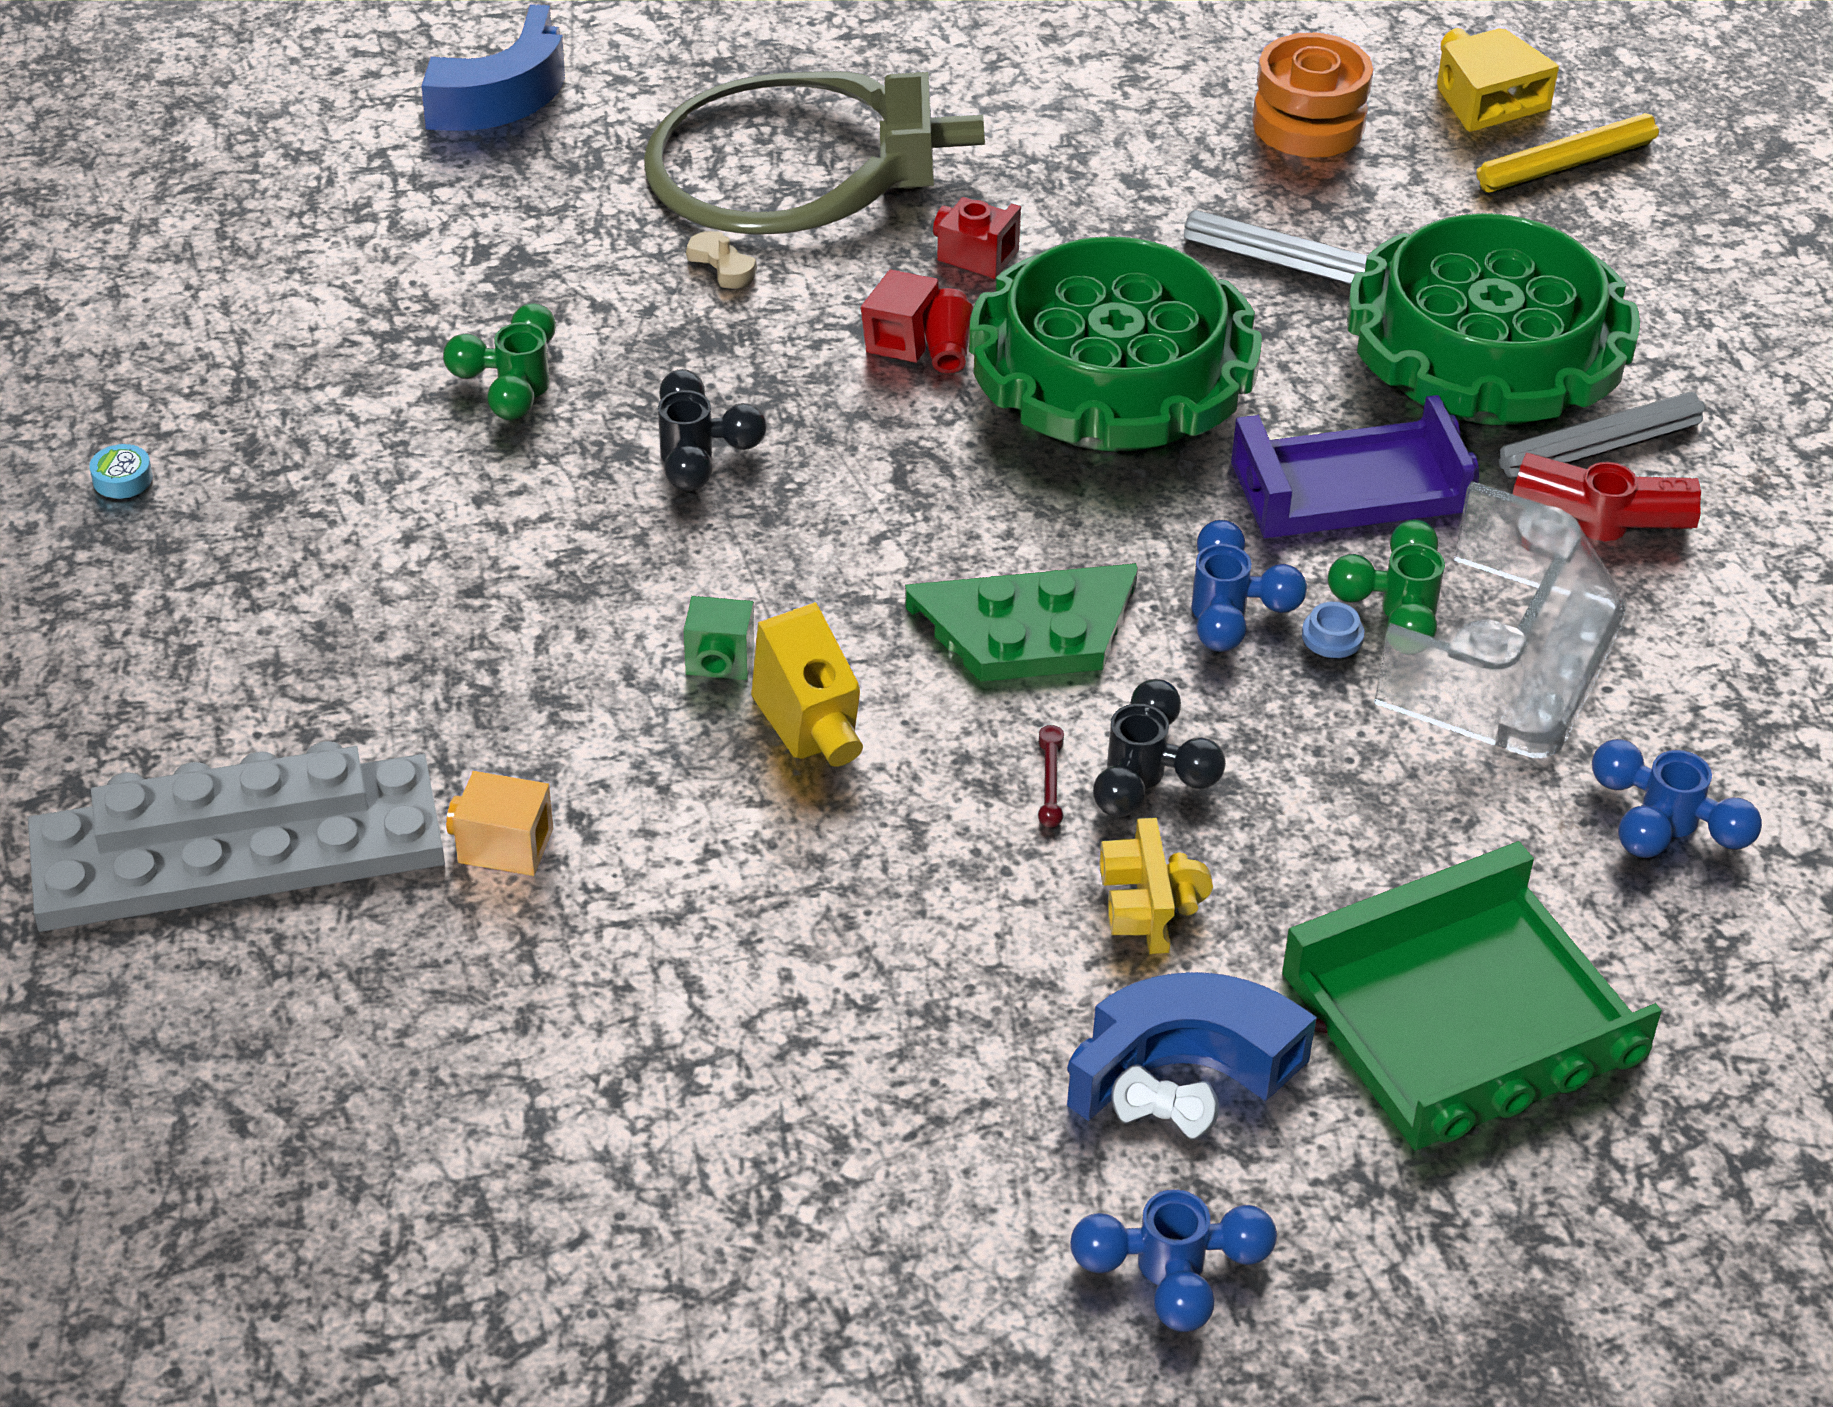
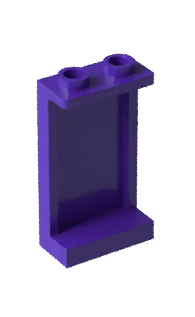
M1439 395L1426 396L1423 416L1419 421L1272 440L1269 439L1259 415L1236 417L1231 463L1264 539L1464 513L1468 510L1471 489L1476 487L1479 482L1477 458L1473 452H1467L1460 438L1458 421L1454 415L1448 414Z

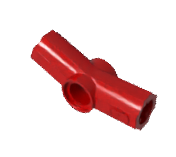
M1527 452L1521 463L1511 499L1517 504L1574 519L1578 531L1584 536L1604 542L1615 541L1623 537L1628 528H1697L1701 515V487L1698 478L1637 477L1628 467L1613 462H1600L1589 466L1588 469H1584Z

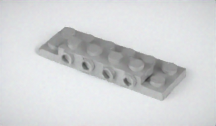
M331 741L314 744L307 750L306 754L277 758L268 752H254L243 758L240 764L212 769L204 763L190 762L177 768L174 775L144 779L135 773H121L112 777L107 785L91 788L92 806L28 816L33 908L39 932L445 865L425 753L360 764L358 746L343 748L340 744Z

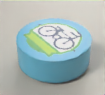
M118 444L106 447L96 453L89 464L95 490L109 498L124 499L138 495L151 484L153 479L147 452L135 445Z

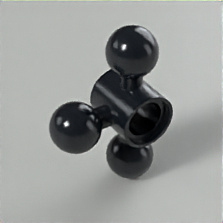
M678 369L667 374L662 380L659 388L660 402L658 404L660 455L665 462L666 477L675 488L682 491H695L702 488L708 482L712 473L710 459L712 456V438H724L730 446L740 450L754 448L764 439L767 431V422L764 414L756 406L748 403H739L731 406L724 413L723 417L711 418V404L708 398L705 397L704 383L697 374L690 370Z
M1149 679L1139 684L1132 693L1130 704L1119 708L1111 718L1107 768L1100 772L1093 785V797L1097 806L1110 816L1125 817L1138 810L1144 800L1145 789L1151 788L1161 781L1165 766L1174 768L1177 777L1182 783L1195 789H1205L1213 786L1224 774L1226 767L1225 755L1220 746L1208 738L1197 737L1187 740L1181 746L1167 743L1169 725L1177 719L1181 710V698L1177 689L1165 680Z

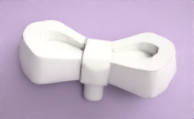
M1136 1064L1123 1071L1115 1080L1112 1088L1111 1099L1113 1108L1119 1120L1125 1124L1153 1114L1161 1119H1172L1188 1139L1198 1140L1210 1131L1219 1116L1218 1098L1208 1081L1179 1086L1171 1081H1159L1143 1066Z

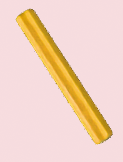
M1644 113L1484 162L1482 167L1477 169L1476 178L1480 181L1481 189L1491 193L1649 144L1659 136V127L1655 124L1653 115Z

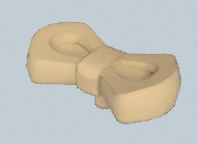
M700 232L689 240L686 249L687 260L709 263L715 267L721 287L740 289L748 286L753 281L757 271L756 259L738 253L737 249L730 245L729 237L724 236L722 232Z

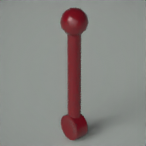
M1046 725L1040 729L1038 740L1039 746L1045 750L1044 805L1038 811V819L1043 826L1053 828L1061 824L1064 816L1061 807L1057 805L1058 750L1064 744V731L1058 726Z

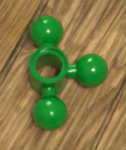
M538 303L525 304L516 310L511 324L504 326L496 333L494 338L495 349L487 348L484 341L476 335L469 333L458 334L452 337L445 345L443 351L444 364L451 374L461 379L475 378L486 368L497 369L498 378L493 381L488 390L487 399L489 407L501 419L518 420L527 415L531 410L534 398L542 395L549 388L547 344L552 340L556 331L555 317L544 305Z
M1405 521L1397 526L1391 535L1390 549L1392 553L1387 571L1375 570L1372 563L1363 556L1347 554L1339 557L1331 565L1327 577L1328 586L1335 597L1348 603L1360 602L1366 599L1373 591L1384 592L1382 608L1389 617L1387 630L1390 639L1403 650H1421L1433 641L1437 632L1435 615L1445 569L1444 558L1438 552V536L1435 530L1424 521Z

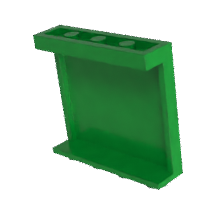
M1520 841L1288 929L1282 974L1311 1013L1323 1020L1327 1027L1328 1036L1414 1151L1438 1141L1445 1143L1455 1141L1465 1135L1472 1127L1499 1116L1503 1118L1515 1116L1535 1101L1559 1091L1561 1093L1573 1092L1587 1083L1589 1079L1617 1067L1620 1069L1631 1068L1645 1059L1652 1049L1653 1039L1662 1012L1661 1008L1656 1003L1634 1012L1628 1008L1528 888L1534 858Z

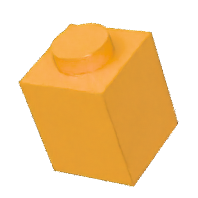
M472 771L462 796L455 795L452 798L447 812L446 829L448 834L455 836L458 863L535 876L553 831L549 783Z

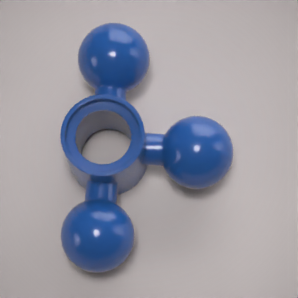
M1215 520L1208 523L1198 535V555L1196 558L1191 602L1192 612L1198 618V637L1207 648L1216 652L1230 651L1236 648L1244 639L1246 634L1244 615L1247 597L1260 598L1268 609L1277 613H1287L1297 609L1303 603L1307 594L1305 577L1297 568L1291 565H1274L1268 568L1261 577L1250 576L1252 563L1250 557L1244 551V535L1237 525L1227 520Z
M1612 739L1600 745L1593 755L1592 771L1601 785L1611 790H1625L1636 786L1645 791L1642 806H1637L1627 811L1618 827V836L1622 846L1634 856L1650 858L1659 855L1668 847L1672 837H1683L1694 832L1699 825L1700 819L1708 823L1710 835L1715 842L1727 849L1738 850L1746 848L1753 844L1760 835L1762 818L1758 809L1751 802L1739 797L1726 798L1717 802L1707 797L1712 779V771L1706 761L1696 754L1682 750L1666 751L1656 757L1651 769L1644 765L1643 755L1636 745L1624 739Z
M1172 1189L1159 1192L1147 1201L1143 1210L1141 1228H1125L1117 1218L1105 1213H1094L1084 1217L1076 1224L1072 1231L1070 1248L1077 1263L1093 1273L1113 1271L1124 1262L1127 1255L1138 1254V1265L1141 1272L1148 1280L1158 1285L1154 1295V1307L1161 1322L1172 1330L1191 1332L1206 1324L1214 1310L1213 1291L1208 1282L1200 1276L1204 1268L1206 1250L1222 1249L1224 1254L1236 1263L1243 1265L1257 1264L1265 1260L1274 1250L1277 1241V1229L1271 1216L1263 1209L1253 1205H1240L1232 1208L1223 1216L1220 1223L1210 1224L1209 1210L1199 1197L1187 1191Z

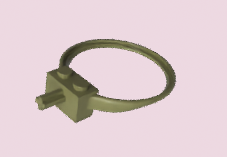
M850 71L786 72L757 75L712 87L676 107L659 123L652 133L645 150L644 169L647 181L658 199L670 210L691 222L708 228L739 234L792 233L824 226L846 218L870 205L889 188L909 190L921 186H934L933 148L985 145L984 115L931 117L929 72L889 74L885 77L884 85L864 74ZM787 86L824 89L859 100L877 111L884 119L880 121V158L871 156L854 174L829 193L803 206L787 210L750 212L711 205L689 195L677 186L669 177L663 164V152L668 138L675 128L688 117L689 113L714 100L748 90Z

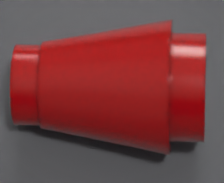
M939 289V292L922 313L924 334L932 359V366L941 373L958 372L966 364L970 319L974 307L969 302L968 297L957 289Z

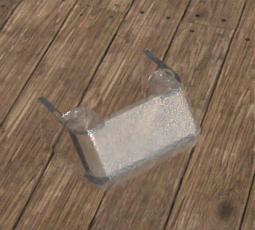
M1471 481L1467 488L1454 561L1538 589L1517 628L1495 620L1472 621L1462 626L1453 642L1448 643L1391 623L1386 631L1374 704L1533 758L1549 757L1559 752L1564 746L1621 630L1627 602L1580 525L1570 514L1560 508L1547 506Z

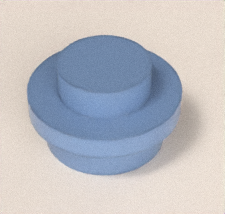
M1324 602L1317 605L1304 620L1302 639L1310 650L1321 656L1342 658L1356 653L1361 648L1364 639V627L1360 622L1359 614L1351 606L1341 602Z

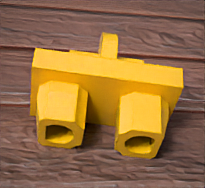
M1157 818L1137 819L1135 839L1101 841L1099 859L1102 885H1137V889L1109 890L1108 920L1111 936L1146 935L1149 954L1170 953V939L1166 923L1174 917L1175 908H1178L1179 913L1182 915H1192L1197 912L1198 904L1203 902L1213 889L1210 869L1204 863L1197 860H1189L1185 853L1178 852L1172 854L1168 859L1169 863L1166 864Z

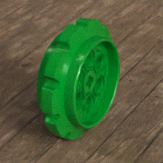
M1474 213L1439 219L1422 226L1411 234H1398L1370 252L1366 258L1365 271L1357 272L1351 283L1347 308V328L1351 334L1359 336L1357 353L1369 369L1388 385H1396L1405 395L1418 404L1424 406L1426 396L1439 395L1448 414L1454 415L1457 420L1484 425H1518L1559 417L1562 411L1572 404L1588 407L1612 392L1622 381L1625 365L1633 361L1640 331V316L1637 305L1632 301L1623 299L1626 289V283L1608 264L1592 254L1573 237L1554 227L1523 217L1494 213Z
M1101 236L1059 244L1040 254L1028 257L1000 273L996 277V292L980 294L972 310L969 352L974 355L973 374L984 393L1000 408H1015L1021 415L1020 421L1022 424L1061 442L1081 448L1127 452L1159 447L1174 442L1186 435H1199L1219 425L1237 411L1238 395L1252 392L1259 371L1262 335L1259 331L1253 329L1255 312L1244 295L1225 279L1217 280L1204 265L1177 249L1149 240Z

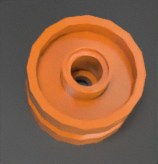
M1319 32L1295 33L1277 38L1264 47L1258 63L1257 85L1259 90L1254 99L1252 116L1255 133L1267 145L1283 153L1305 158L1331 157L1349 151L1360 143L1366 127L1368 113L1366 101L1371 91L1374 71L1370 56L1357 44L1339 36Z

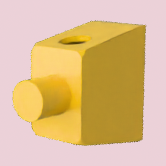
M1455 28L1443 37L1440 44L1442 53L1437 78L1438 90L1469 132L1551 109L1559 65L1507 29L1501 28L1472 36L1462 28Z
M814 602L758 622L751 695L790 753L795 758L804 759L822 752L828 763L834 767L846 765L856 759L863 750V744L855 732L860 688L817 603Z

